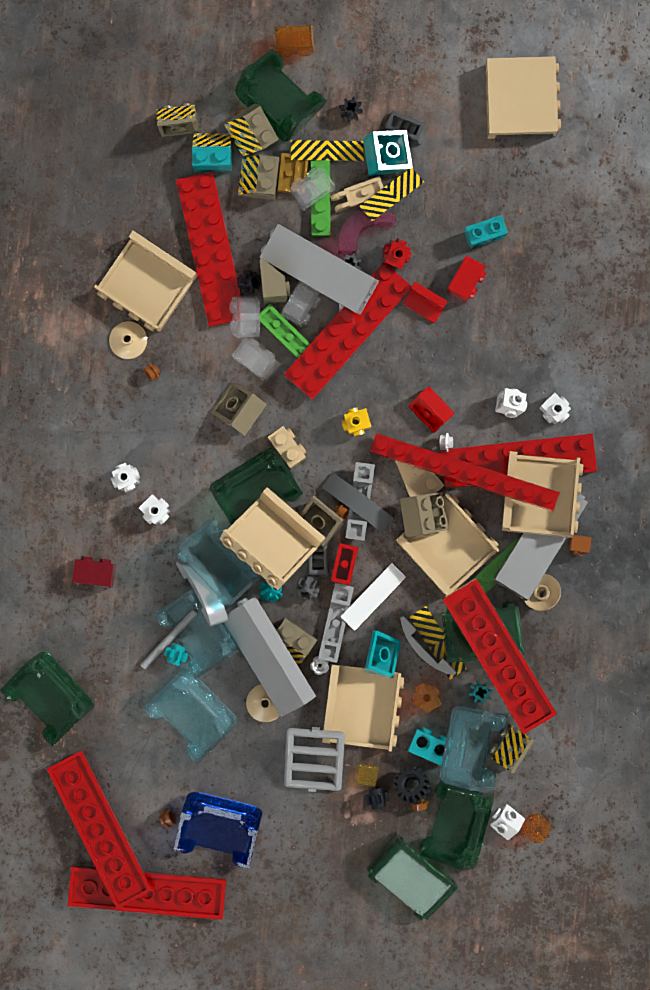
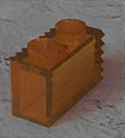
M313 25L275 27L277 55L287 58L291 57L292 54H299L305 57L309 56L310 53H314Z

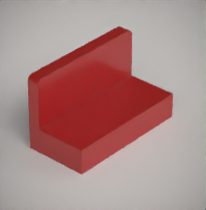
M414 282L403 305L430 322L435 323L448 301L419 283Z
M430 387L422 391L408 405L433 433L455 414Z

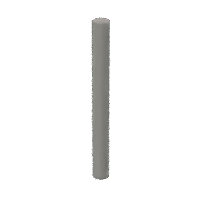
M194 609L140 663L142 668L146 669L198 615Z

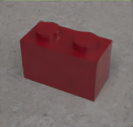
M81 556L80 560L75 559L72 582L113 587L116 564H111V560L100 558V562L92 561L93 557Z

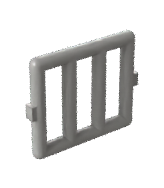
M312 727V729L288 728L286 732L284 786L305 788L309 792H316V789L340 791L342 787L345 734L339 731L320 730V727ZM294 736L337 739L336 749L294 746ZM293 753L335 756V766L293 763ZM292 771L335 774L334 783L292 780Z

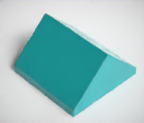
M373 630L364 672L394 678L401 641Z

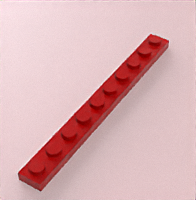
M377 433L370 448L371 453L554 512L560 495L558 491Z

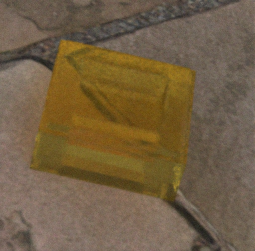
M360 763L356 783L375 787L379 767Z

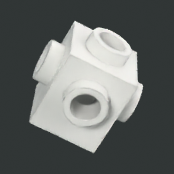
M505 388L497 394L495 412L505 414L509 418H515L526 410V394L521 393L518 389Z
M556 393L552 394L539 407L544 413L542 415L544 419L554 424L558 421L563 423L570 416L568 412L571 410L569 402L564 397H559Z
M120 464L115 467V471H112L113 477H111V481L114 487H118L121 491H131L136 488L135 485L140 484L138 481L140 478L138 470L130 464ZM124 473L127 474L125 481L121 479V475Z
M153 494L139 507L144 513L142 517L150 525L152 523L155 525L160 523L162 525L169 518L167 515L170 512L168 509L169 504L163 498L158 499ZM155 508H158L157 514H154Z
M507 804L502 809L497 808L492 815L494 819L490 826L509 840L519 832L525 818Z

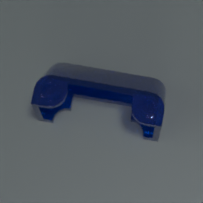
M191 792L187 795L181 812L174 850L186 854L192 852L195 846L232 854V861L236 866L249 869L262 818V810L256 806L199 792Z

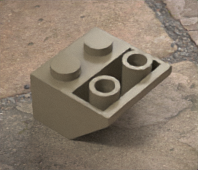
M442 492L400 499L406 537L448 530Z

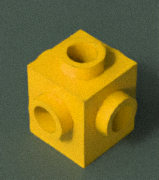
M358 408L347 410V414H344V420H341L344 431H348L349 435L353 434L354 437L365 434L364 430L371 429L366 408L358 410ZM358 420L359 424L355 425L352 421Z

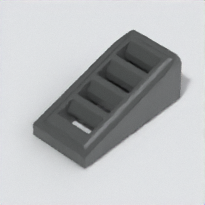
M392 111L384 127L385 130L402 131L400 130L402 124L406 122L403 130L408 132L410 126H413L411 132L407 133L408 140L421 145L428 131L426 123ZM396 119H399L396 128H394L393 125Z
M326 544L325 547L318 548L314 552L323 553V555H311L308 558V576L314 578L328 577ZM312 561H323V563H312Z

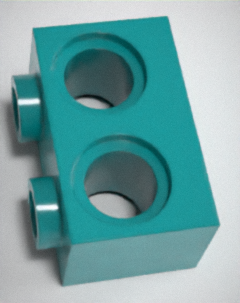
M502 215L467 226L464 230L469 250L504 239L508 234Z
M421 727V730L416 728L407 748L408 752L444 767L453 747L452 743L449 742L450 739L443 735H439V737L431 735L432 731ZM419 737L427 738L425 746L420 747L416 744ZM439 744L445 747L442 754L434 752L435 747Z

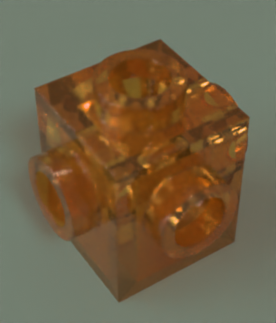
M423 682L414 688L415 692H413L414 698H412V701L417 709L421 707L425 714L442 705L438 698L441 694L435 685L431 687L429 683L425 685ZM429 694V698L424 700L423 696Z
M535 813L525 818V825H522L524 837L527 836L534 843H541L545 841V838H550V821L546 820L543 815ZM541 827V831L535 832V828Z

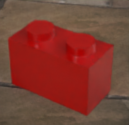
M466 255L449 285L447 293L464 302H467L469 298L473 299L477 292L476 284L478 282L482 283L487 274L484 272L486 266Z
M339 543L331 581L350 585L358 547Z

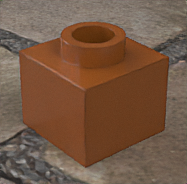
M573 535L572 538H569L568 551H573L572 555L584 556V553H590L592 537Z

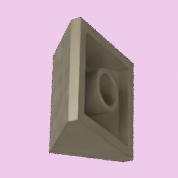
M315 496L310 499L300 514L304 520L325 537L321 544L323 547L343 526L344 520Z

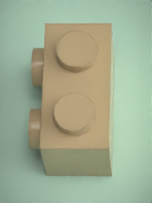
M282 426L268 436V439L288 467L293 469L306 459L304 454L307 452L301 443L298 445L293 440L295 435L291 429H285Z

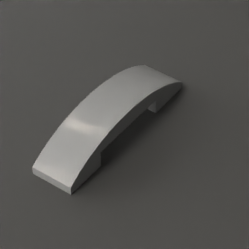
M356 462L353 487L370 499L375 465ZM349 508L345 538L364 541L367 521Z
M194 556L176 561V565L183 578H188L203 606L201 611L209 626L227 621L228 617L222 599L204 566Z
M335 583L318 659L337 663L346 624L341 616L350 607L354 587Z
M402 615L400 619L403 631L416 653L432 667L444 673L455 675L456 671L443 657L436 662L412 636L416 628Z

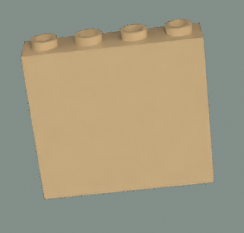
M556 56L487 58L485 75L488 139H495L496 135L552 134V137H556L558 131L561 130V119H558L557 113L560 112V100H557L560 83L556 82V75L559 74V63H556Z
M132 231L129 235L130 240L99 286L95 285L94 287L98 291V296L104 300L109 298L113 301V306L121 311L124 308L130 312L128 316L136 321L140 319L145 322L144 326L150 331L154 332V330L160 332L198 276L195 271L135 231Z
M510 451L508 476L558 491L560 495L554 512L505 496L502 531L572 538L574 533L578 531V521H575V513L579 514L580 502H576L577 494H581L582 483H578L579 475L582 476L583 464H580V458H577V460L535 457L517 455L518 452Z
M268 487L239 519L227 530L223 531L220 537L225 547L234 551L240 560L250 565L255 573L260 574L270 586L275 587L277 590L287 582L325 539L321 533Z
M448 493L443 496L448 530L406 537L404 532L395 540L445 596L456 590L499 551L497 548L499 544L492 537L488 538L484 534L486 530L480 523L475 524L471 520L473 517L466 508L462 510L458 505L460 503L453 494L449 495Z
M332 664L324 730L343 732L345 734L344 744L392 751V747H396L397 742L394 728L399 726V716H396L397 708H401L402 697L399 696V689H403L404 677H401L400 672H395L394 678H387L365 673V668ZM322 738V743H337V739Z

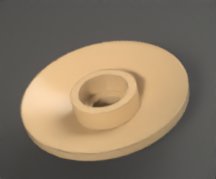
M122 322L111 331L109 337L110 347L118 357L134 359L140 356L146 349V332L135 322ZM130 336L131 340L130 342H124V338Z
M544 574L529 600L525 601V603L536 611H546L553 608L561 596L559 582L553 576ZM546 592L547 594L545 597H541V593Z
M262 684L255 686L249 692L246 706L249 714L254 719L260 722H271L280 716ZM263 700H267L269 702V705L267 707L262 706Z

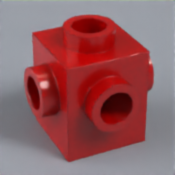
M397 238L396 241L390 240L389 243L386 242L382 253H384L382 261L402 269L404 263H408L411 257V252H409L411 248L407 247V242Z

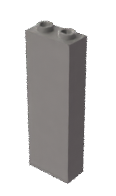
M277 224L271 230L268 243L264 244L260 251L261 256L259 258L264 259L273 266L360 315L379 280L280 224Z
M577 494L576 502H580L579 514L575 513V521L578 520L588 503L584 500L585 497L582 494ZM521 533L493 581L522 600H529L567 537Z
M246 597L237 603L238 607L235 604L226 610L228 620L224 623L280 716L282 717L314 699L316 695L257 598L253 597L248 600Z

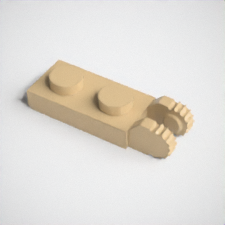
M379 176L345 188L344 191L333 194L330 198L331 201H337L346 196L348 202L339 204L334 208L336 212H340L349 207L353 208L363 204L384 187Z

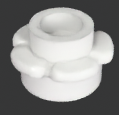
M446 433V435H440V450L448 452L449 448H453V437Z
M319 656L313 658L310 668L315 674L322 675L329 670V662L318 659Z

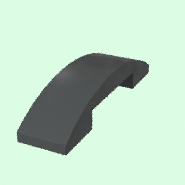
M334 473L331 474L322 486V489L338 499L382 534L394 519L368 497Z

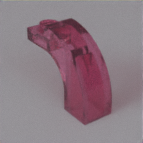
M362 209L351 215L341 228L338 238V254L345 255L347 253L348 255H353L355 253L357 255V240L361 232L371 226L395 227L396 215H392V212H384L373 221Z

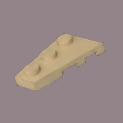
M395 461L410 497L436 493L445 486L434 473Z

